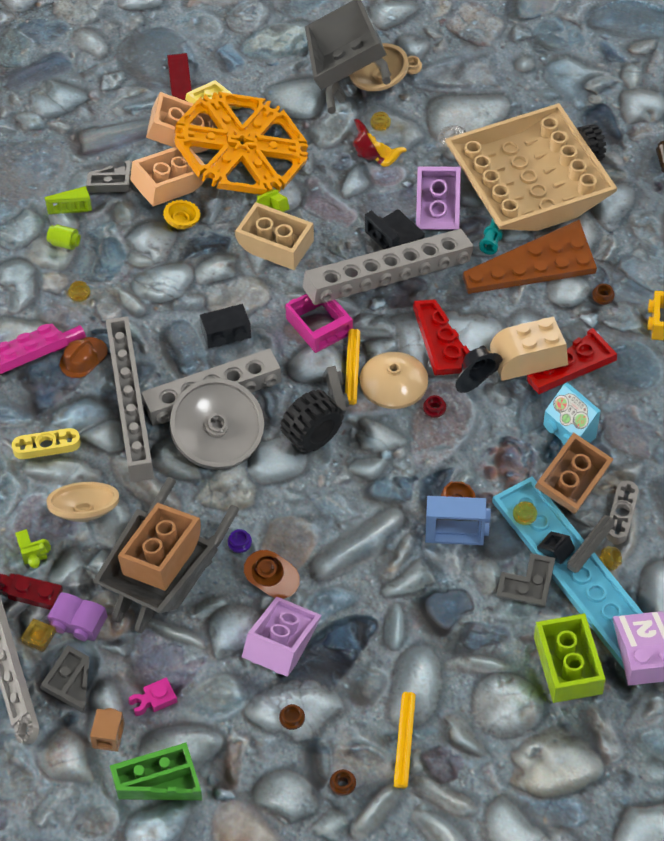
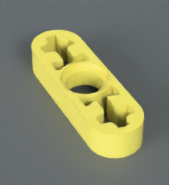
M67 428L18 436L12 441V450L16 458L30 459L76 451L80 447L81 441L77 430ZM72 438V442H67V439ZM45 440L53 442L51 446L46 448L40 446ZM22 445H25L24 450H21Z

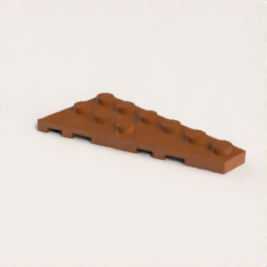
M577 220L464 271L463 280L467 293L472 294L596 274L597 267L580 220Z

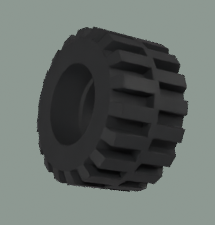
M312 390L309 393L303 394L290 405L283 415L280 429L298 450L303 453H310L323 447L334 437L343 423L344 412L324 391Z

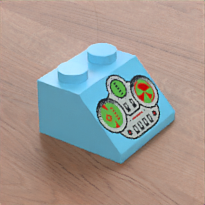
M566 382L545 410L543 425L548 432L556 435L564 445L573 433L590 443L596 439L601 410Z

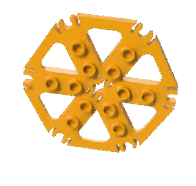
M214 92L212 99H209L207 95H204L203 99L200 97L176 123L174 132L176 133L174 138L175 145L199 178L203 174L202 181L211 178V186L217 185L216 189L259 195L271 191L272 187L279 192L281 187L284 190L307 162L308 152L306 151L308 144L283 109L279 113L280 106L272 109L270 108L271 101L265 103L266 99L224 92H218V94ZM229 106L250 108L254 112L242 125ZM205 113L210 116L218 129L190 124L199 114ZM273 124H279L291 139L264 136V134ZM201 147L220 151L208 164L201 165L190 151V148ZM266 157L288 160L292 163V166L283 176H280ZM241 161L256 183L253 185L239 182L234 183L230 182L227 176Z

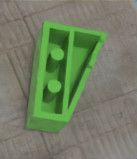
M187 742L110 765L118 799L202 801V791Z

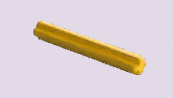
M350 329L348 331L345 393L347 394L349 405L357 403L360 352L359 329Z
M403 692L401 699L394 787L402 789L408 787L416 695L413 692Z

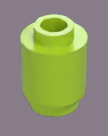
M58 224L49 227L47 242H50L53 246L73 250L80 244L81 235L77 229Z

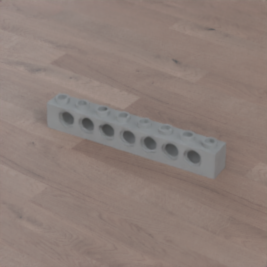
M462 229L453 230L307 270L304 273L303 289L314 305L326 303L331 300L469 262L473 251V244Z
M128 316L107 319L106 326L130 481L137 482L154 479Z

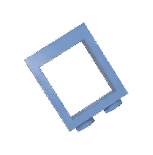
M427 496L425 543L483 545L484 536H489L491 508H486V498ZM436 519H455V520H436ZM456 520H478V521H456Z

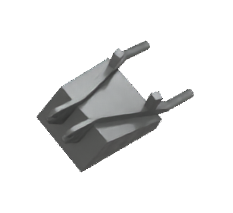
M352 0L305 26L313 78L321 90L326 88L325 95L328 113L333 114L336 112L334 96L339 103L346 101L347 96L339 85L340 80L373 62L381 73L383 83L387 85L391 82L388 64L382 58L387 55L361 0Z
M168 477L148 513L140 509L135 511L93 580L94 583L120 594L112 620L120 623L132 602L135 601L142 605L135 625V631L142 633L155 611L163 613L178 609L205 568L212 563V558L218 551L217 547L222 542L239 511L238 507L230 505L215 534L208 540L199 536L193 553L166 591L127 577L122 573L118 555L157 503L164 504L176 483L175 479Z

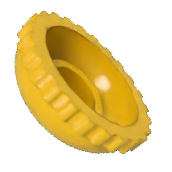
M187 200L172 201L166 205L163 211L166 222L170 226L181 230L189 229L196 225L201 214L198 206Z

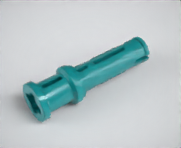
M493 218L490 225L484 229V238L479 242V249L488 255L497 252L498 241L503 237L502 229L498 228Z

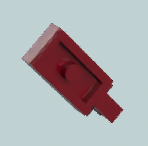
M10 573L9 576L0 574V590L2 594L8 596L10 600L51 610L58 596L63 591L62 585Z

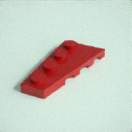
M436 299L414 301V313L434 375L460 374L462 372L463 359L470 352L466 345L463 346L459 340V334L449 325V319Z
M591 328L587 331L585 337L582 339L580 337L573 341V345L567 349L568 365L527 375V382L538 394H541L617 361V353L594 328Z

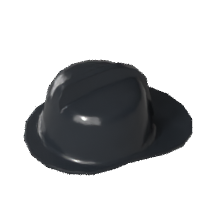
M484 345L467 353L463 359L462 372L455 383L456 390L460 393H467L478 387L499 369V365L503 360L501 355L491 353Z

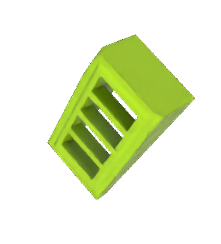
M86 186L44 197L48 214L92 211L91 200Z

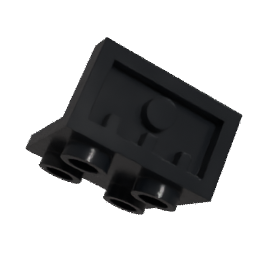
M399 209L384 218L377 216L372 210L365 214V232L383 249L421 240L425 237V233Z

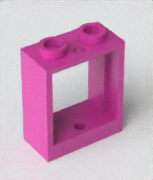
M306 293L285 304L286 319L315 353L347 337L348 331L353 329V319L336 300L314 305ZM322 305L335 321L312 332L300 316Z

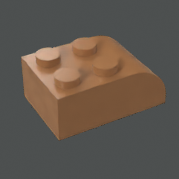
M573 433L538 480L535 488L573 514H576L606 473L613 458Z
M157 503L118 555L123 575L166 591L198 543L201 531L200 518Z

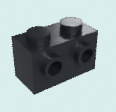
M243 304L199 315L201 330L208 349L251 338V324Z

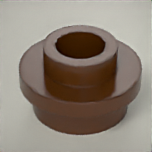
M599 284L592 292V298L598 304L606 305L614 300L615 293L608 284Z
M345 769L336 771L330 778L331 790L340 796L351 794L356 788L355 776ZM345 781L348 784L347 786H339V782Z

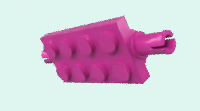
M44 324L31 333L18 335L12 341L1 342L0 374L51 352L60 351L66 348L72 341L86 338L82 326L79 325L62 332L53 324Z

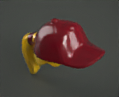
M354 119L358 135L353 141V146L358 153V157L366 160H375L381 166L388 167L398 159L400 154L407 151L404 147L391 149L389 146L377 142L376 138L368 132L366 126L359 119Z

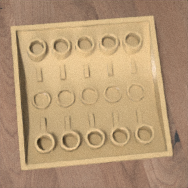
M560 103L445 139V143L499 229L539 231L576 219L617 191L616 185Z

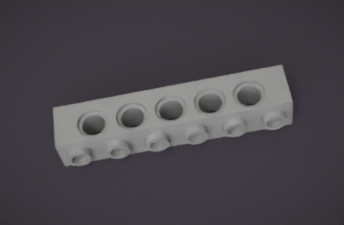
M269 348L142 391L143 406L152 426L168 422L173 405L179 395L187 387L198 381L210 378L228 379L244 386L251 393L280 383L281 368L271 349Z

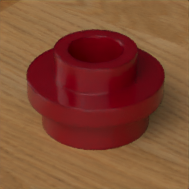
M433 395L424 402L423 410L430 417H440L446 412V403L442 397Z

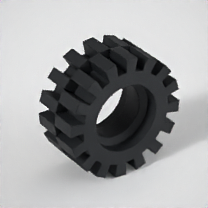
M595 124L578 127L577 130L598 161H602L606 156L604 154L606 153L604 148L606 142L603 141L605 137L601 135L602 130Z

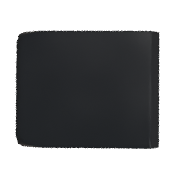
M551 531L537 546V549L546 556L555 558V562L562 564L573 553L575 547L570 536Z

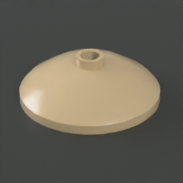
M382 43L387 54L382 58L387 62L391 73V82L389 84L383 83L381 73L374 62L350 74L351 82L359 89L373 92L393 87L404 78L408 71L409 60L405 51L399 46Z
M386 352L374 356L363 366L360 373V387L365 397L375 405L388 409H401L415 404L424 396L428 387V373L424 365L415 357L402 352Z
M73 483L51 492L46 500L47 508L59 518L73 522H89L111 512L119 503V492L113 486L105 483Z

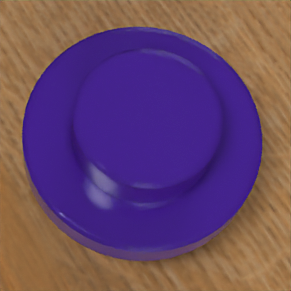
M234 530L228 537V547L233 552H246L252 545V538L245 530Z

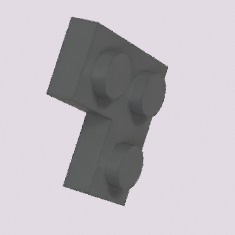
M531 553L526 577L501 572L496 597L545 608L555 558Z

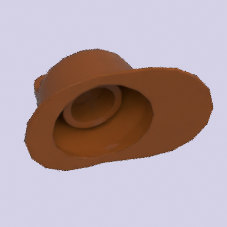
M86 337L70 342L64 349V354L60 359L61 371L71 378H81L88 375L107 356L108 349L106 344L101 339L95 337Z
M258 550L253 552L245 561L244 574L247 580L269 596L284 599L292 596L297 591L300 584V576L297 569L275 552Z

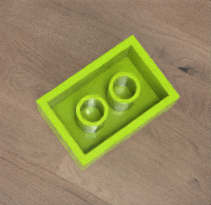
M585 613L536 622L534 640L552 702L557 703L603 694L606 678Z

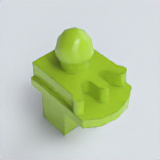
M273 189L262 195H257V203L282 212L290 209L287 197L280 194L278 190Z
M27 529L15 532L24 565L29 564L33 569L38 568L40 560L47 559V553L51 550L50 542L46 539L31 542Z

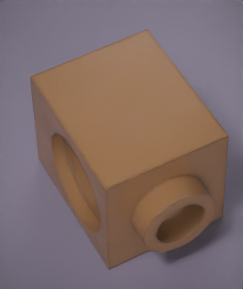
M113 708L96 710L90 734L94 749L118 752L125 725L122 712Z

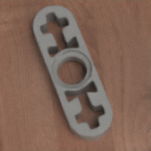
M623 481L617 486L610 517L615 520V523L606 536L608 541L613 544H622L628 537L639 491L637 485L631 481ZM625 491H630L628 501L623 500ZM623 508L629 514L627 516H619L616 510ZM617 524H621L620 533L614 534Z

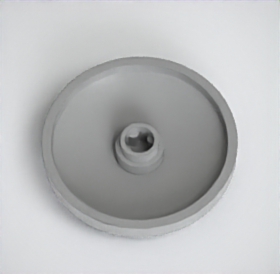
M222 378L198 381L187 387L173 405L170 417V432L173 442L179 452L195 465L212 470H223L238 466L253 455L261 442L264 431V417L260 404L248 389L234 381Z

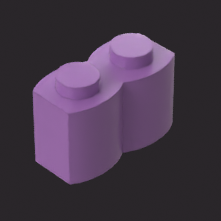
M63 592L60 593L47 616L49 624L54 631L61 634L64 632L73 633L74 637L81 641H95L108 617L106 608L102 605L82 600L79 597Z

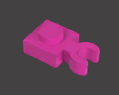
M167 677L143 687L145 694H134L128 698L130 705L135 703L141 704L139 707L134 708L135 716L143 715L149 707H152L153 711L157 712L177 703V697Z

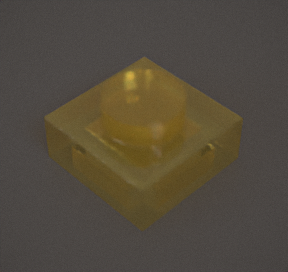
M33 618L22 635L21 641L25 645L44 652L54 637L56 629Z

